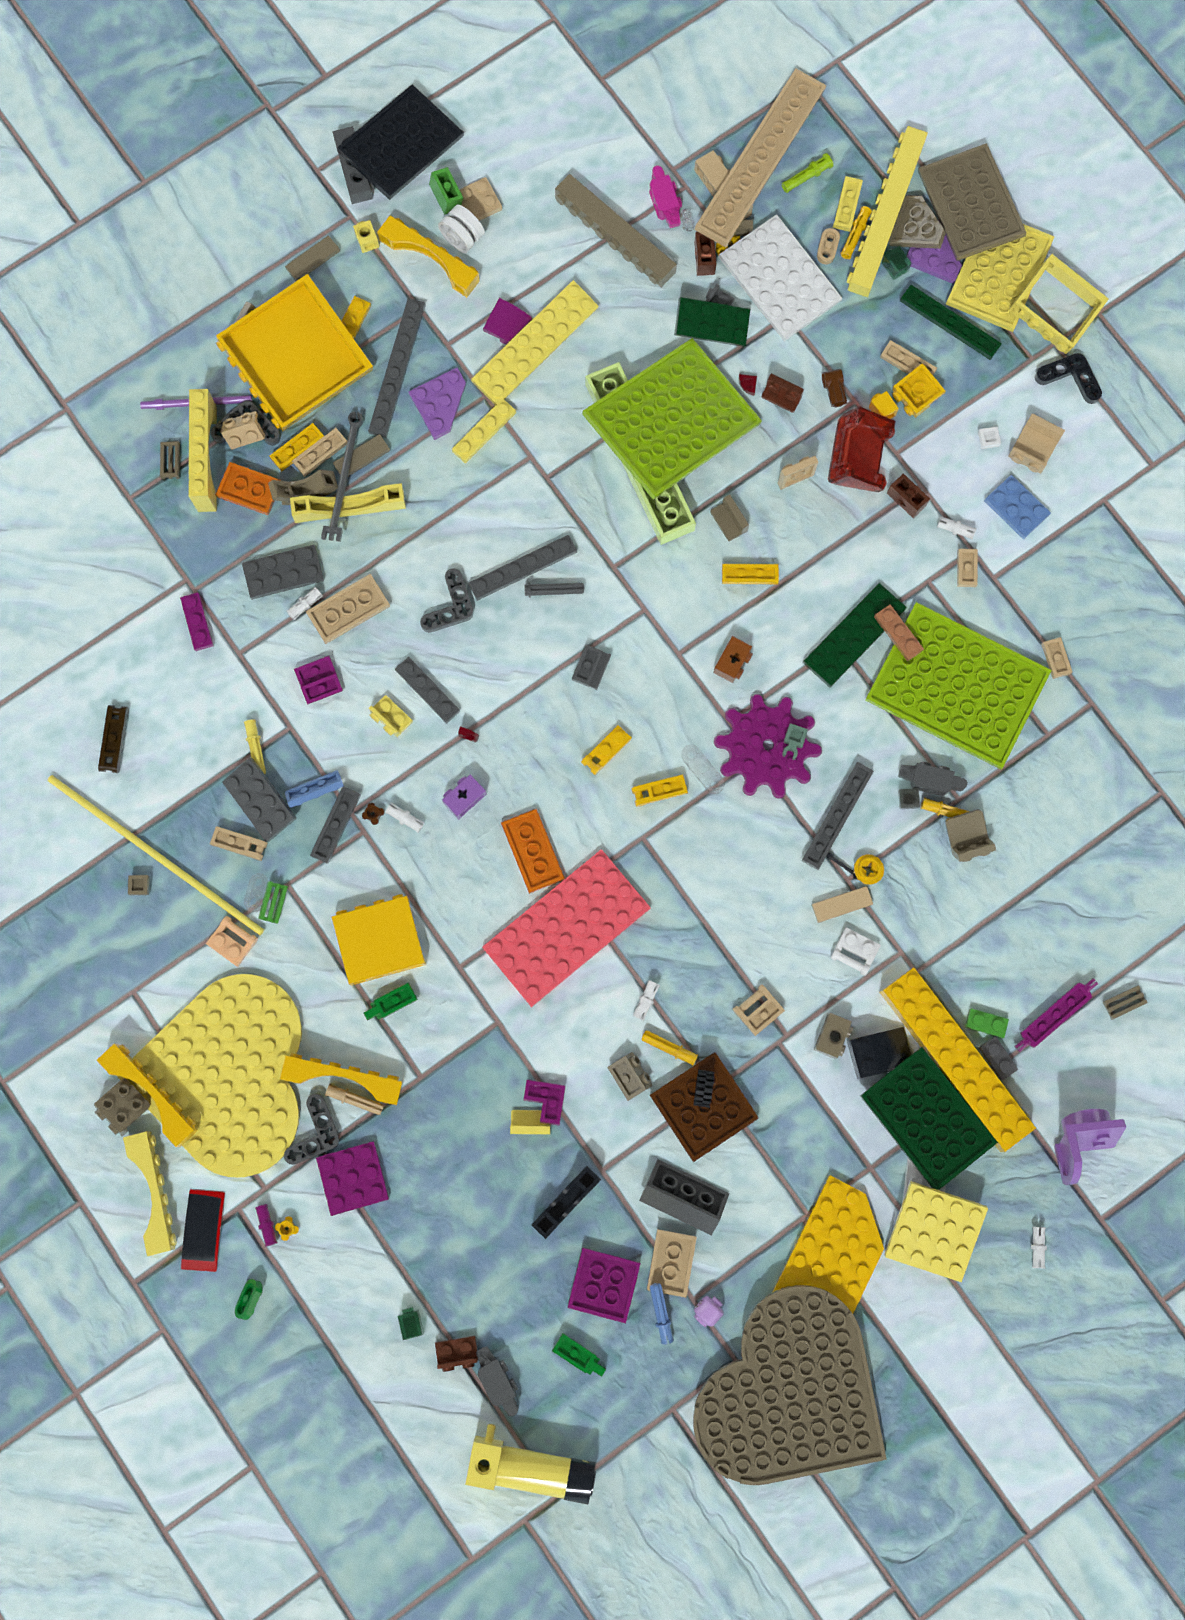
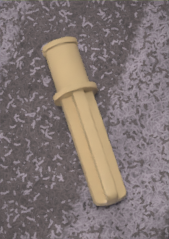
M329 1084L325 1096L340 1100L342 1104L346 1102L377 1115L382 1113L384 1107L381 1103Z

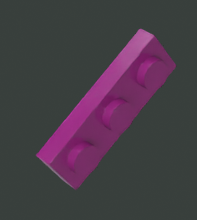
M197 592L180 597L194 650L199 651L213 647L200 594Z

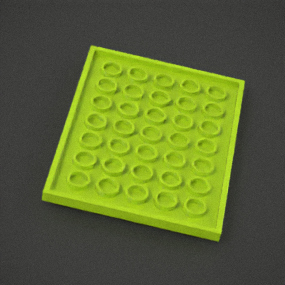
M693 338L582 412L586 420L652 499L658 497L762 422Z
M916 602L905 625L924 650L907 662L894 644L865 701L1000 770L1003 769L1052 670Z

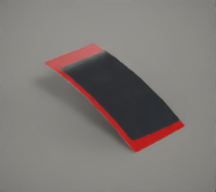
M192 1189L189 1191L181 1269L217 1271L225 1192Z

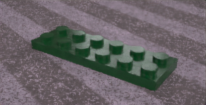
M879 583L803 661V664L831 688L885 632L874 618L875 614L891 605L900 616L907 607Z

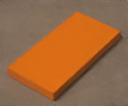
M537 809L501 822L529 894L565 879Z

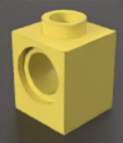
M370 220L361 221L353 226L362 253L379 248L378 239Z

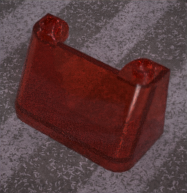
M860 406L841 415L836 427L828 482L838 486L871 492L883 491L887 483L886 477L883 474H879L883 446L885 441L894 436L896 421Z

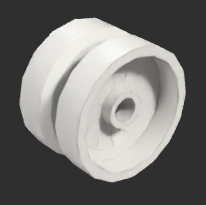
M456 205L449 212V216H445L438 224L439 230L445 239L462 253H467L474 246V241L477 242L485 234L479 220L461 205Z

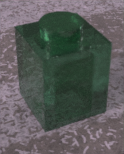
M898 246L884 253L882 265L891 278L895 280L909 271L911 262L901 247Z
M413 1307L401 1310L402 1314H399L397 1317L402 1339L406 1340L422 1336L424 1329L419 1309L414 1310Z

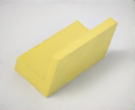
M542 1110L511 1111L510 1134H550V1125L540 1123Z

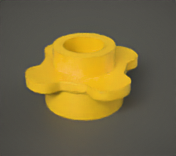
M287 1216L284 1221L275 1225V1230L279 1232L282 1240L287 1241L291 1235L299 1232V1227L294 1225L292 1217Z

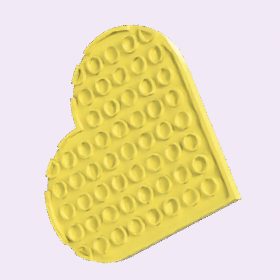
M236 974L215 981L196 996L132 1058L133 1060L136 1058L143 1065L142 1070L146 1074L150 1073L156 1079L155 1084L159 1088L163 1087L170 1096L168 1098L172 1103L177 1102L182 1107V1114L186 1118L189 1116L196 1123L194 1127L198 1131L182 1146L200 1165L209 1171L226 1177L253 1176L277 1164L284 1157L286 1149L292 1146L299 1126L298 1102L291 1084L288 1081L280 1080L285 1056H290L291 1053L298 1054L302 1040V1025L299 1011L292 998L283 988L267 978L252 974ZM117 1076L120 1080L124 1079V1077ZM127 1079L149 1102L150 1107L148 1110L162 1124L160 1112L149 1093L139 1084Z

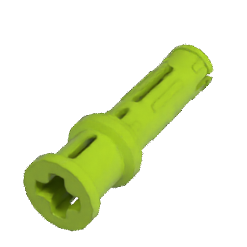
M827 153L823 154L822 158L810 162L806 169L782 182L781 186L784 192L788 193L808 179L821 175V172L828 168H833L834 165L831 157Z

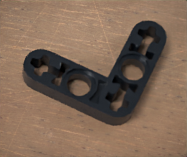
M1075 353L1044 365L1035 374V381L1040 385H1047L1072 375L1083 399L1089 404H1095L1102 396L1101 388L1085 356L1080 353ZM1075 360H1076L1077 362H1079V361L1081 362L1080 365L1074 364V365H1072L1071 367L1069 366V365L1073 364V362H1074ZM1056 366H1063L1065 368V372H1057ZM1050 371H1051V374H1049L1046 379H1045V377H1041V376H1040L1041 373H1043L1044 375H1046V374L1050 373ZM1087 375L1089 382L1081 381L1080 376ZM1089 393H1096V396H1089Z

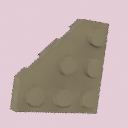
M905 195L888 243L890 246L940 249L946 232L922 196Z

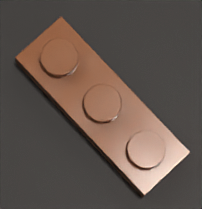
M891 605L875 614L874 618L907 662L924 650Z

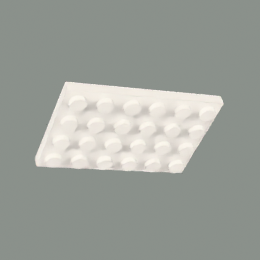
M777 214L719 254V259L784 342L842 301L840 294Z

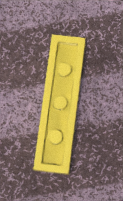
M503 399L452 448V452L466 464L516 414V410Z

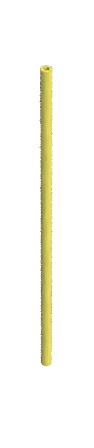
M53 775L48 778L47 781L251 930L260 936L263 934L265 929Z

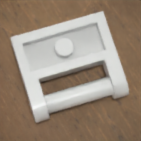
M846 927L830 958L835 961L839 960L866 976L881 945ZM842 948L866 960L864 965L840 953Z

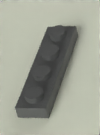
M409 656L395 668V671L446 724L460 712L459 708Z
M342 787L311 851V857L329 864L361 794Z

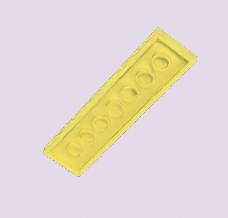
M573 280L499 351L471 381L494 405H498L581 326L599 306Z

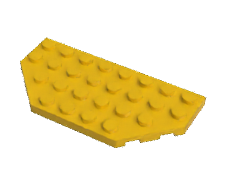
M831 1175L828 1176L772 1292L788 1286H814L835 1295L848 1307L852 1314L854 1313L884 1250L865 1193Z

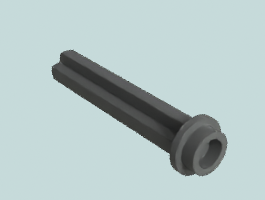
M528 583V585H524L525 596H529V598L536 595L584 593L583 583L533 585Z

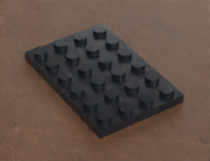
M412 84L339 145L337 152L390 200L464 136V132Z

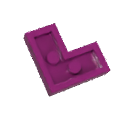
M526 1080L523 1100L543 1104L540 1123L560 1126L566 1086Z

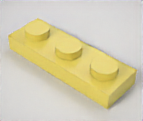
M845 176L833 228L851 231L863 180Z

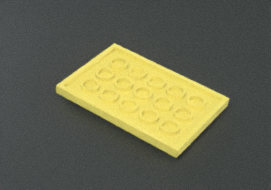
M1023 224L1026 230L1025 237L967 257L946 305L1013 332L1019 318L1009 309L1042 266L1054 236ZM1029 292L1028 295L1025 297V299L1022 301V303H1023L1024 305L1026 304V301H1027V299H1028V297H1029V295H1030V292Z

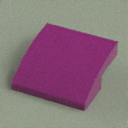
M499 298L483 327V332L499 338L501 343L507 345L532 320V317L513 304Z
M330 656L294 669L307 705L343 691Z

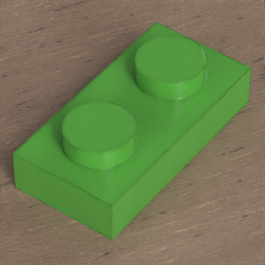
M971 1008L969 1009L965 1028L1005 1038L1009 1019Z

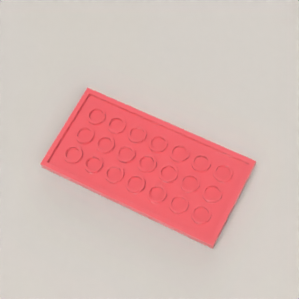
M601 849L482 948L532 1008L648 912L651 907Z

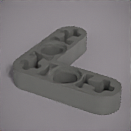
M244 401L211 429V436L215 442H226L225 438L217 436L216 432H221L223 422L226 419L239 417L247 413L244 409L248 408L251 412H257V420L262 419L265 421L261 428L265 433V439L263 440L268 445H276L281 439L278 429L251 401ZM267 429L272 435H275L274 439L269 438L266 432Z
M452 568L445 573L446 584L454 606L424 615L421 618L420 624L425 632H435L469 621L473 617V608L462 575L458 569ZM451 574L459 576L456 578L458 586L454 587L453 580L450 579ZM461 590L465 595L462 599H456L454 593ZM463 603L465 605L466 610H470L467 612V616H464V614L461 613V604ZM443 614H451L452 620L444 622L442 620ZM436 616L439 618L440 625L437 623ZM430 619L433 622L432 627L424 625L427 623L426 620Z
M319 1094L310 1095L306 1102L318 1135L287 1148L284 1152V1159L288 1164L301 1163L329 1151L339 1144V1134L323 1096ZM313 1098L321 1100L318 1106L320 1110L325 1109V1112L314 1115V1112L318 1111L315 1106H311ZM324 1115L328 1118L329 1122L327 1126L320 1127L318 1125V1118ZM332 1127V1131H329L331 1137L335 1136L333 1145L325 1142L328 1136L326 1133L322 1134V1130ZM310 1142H314L317 1145V1151L312 1154L306 1148ZM299 1146H302L306 1157L303 1158V1154L296 1156V1161L289 1159L290 1151L299 1152L301 1151Z

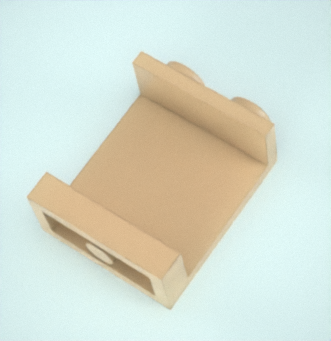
M1032 413L1008 457L1017 464L1027 466L1032 472L1041 474L1065 430Z

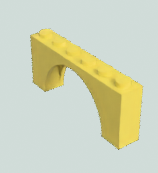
M189 389V498L198 512L217 511V497L212 481L209 458L211 424H217V406L208 389Z

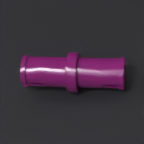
M267 1204L255 1207L260 1224L258 1228L262 1231L265 1247L278 1243L273 1229L275 1224L274 1221H271Z

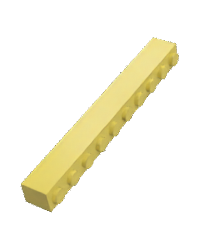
M907 126L905 133L901 132L898 143H901L900 148L896 147L892 158L895 161L894 163L890 162L887 174H890L889 178H884L881 187L884 191L883 194H879L875 204L878 205L877 210L873 209L870 217L872 224L871 226L867 225L864 236H867L866 240L860 243L858 251L861 254L859 257H855L852 266L855 268L854 273H849L846 282L849 283L847 291L865 297L869 296L928 132Z

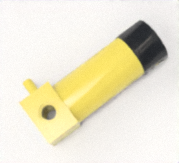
M488 1424L485 1437L475 1436L465 1485L494 1490L495 1486L562 1498L566 1501L589 1504L595 1483L596 1462L504 1446V1441L493 1439L496 1427L493 1424ZM480 1460H487L489 1462V1465H482L480 1463Z

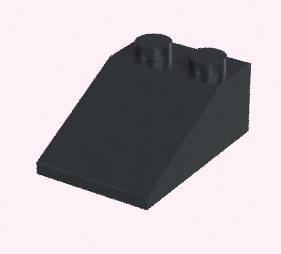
M904 1027L847 1041L857 1079L892 1071L911 1055Z

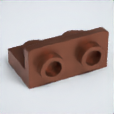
M771 373L761 397L794 413L802 398L804 389Z
M475 1336L435 1342L438 1362L437 1369H442L443 1372L455 1370L454 1366L460 1365L463 1368L474 1367V1363L479 1361L476 1354Z

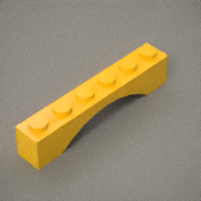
M389 216L377 231L379 241L393 250H412L432 258L446 272L452 289L466 298L480 282L479 273L473 266H467L459 257H453L445 248L436 246L430 238H424L416 229L407 227L399 218L395 219Z
M114 1043L97 1059L98 1063L109 1075L130 1079L149 1093L160 1112L162 1133L175 1147H181L198 1131L194 1127L196 1123L191 1117L188 1116L186 1118L182 1114V1107L177 1102L172 1103L168 1098L170 1096L163 1087L159 1088L155 1084L156 1079L150 1073L146 1074L142 1070L143 1065L136 1058L133 1060L128 1055L130 1051L125 1045Z
M291 1053L290 1056H285L280 1080L301 1084L310 1079L323 1076L344 1077L362 1085L378 1102L397 1106L402 1081H399L397 1076L379 1077V1072L368 1070V1074L360 1072L361 1068L349 1066V1069L341 1068L339 1063L321 1064V1059L310 1057V1061L303 1060L302 1055Z

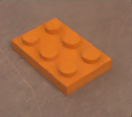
M229 462L215 495L217 498L269 515L275 500L272 499L268 483L272 480H281Z

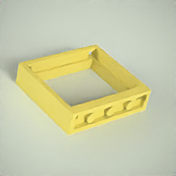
M1051 254L1009 310L1016 317L1026 322L1031 329H1035L1045 340L1054 344L1059 351L1067 354L1076 345L1109 298ZM1045 270L1093 307L1070 340L1022 303Z

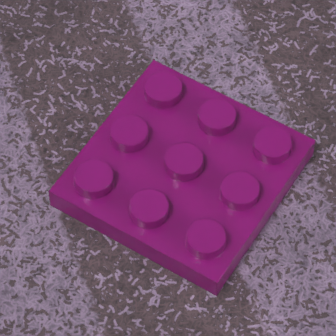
M375 1141L316 1158L331 1216L389 1200Z
M582 1248L567 1308L626 1324L641 1263Z

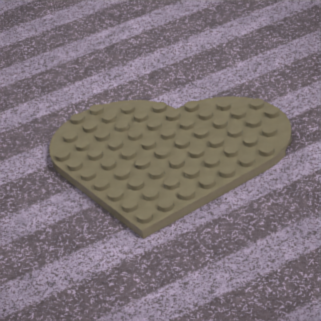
M788 1286L767 1295L755 1306L744 1325L741 1337L742 1359L728 1363L713 1373L701 1388L696 1399L693 1412V1429L697 1445L703 1457L720 1475L745 1485H765L887 1460L863 1339L859 1325L852 1312L835 1295L814 1286Z

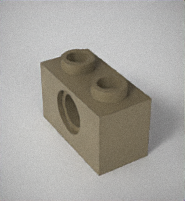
M828 1013L814 1051L833 1059H837L839 1056L842 1057L846 1048L843 1045L844 1041L850 1037L853 1027H851L852 1021ZM832 1031H835L839 1034V1040L837 1042H833L830 1039V1033Z

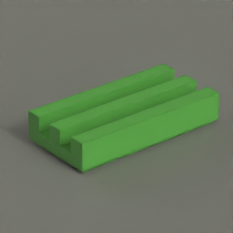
M268 881L258 919L278 924L288 886ZM272 887H275L267 917H265V912L269 901ZM279 889H281L280 895H279V899H278V902H277V906H276V910H275V914H274V918L272 919V915H273V911H274V908H275V904H276L278 892H279Z

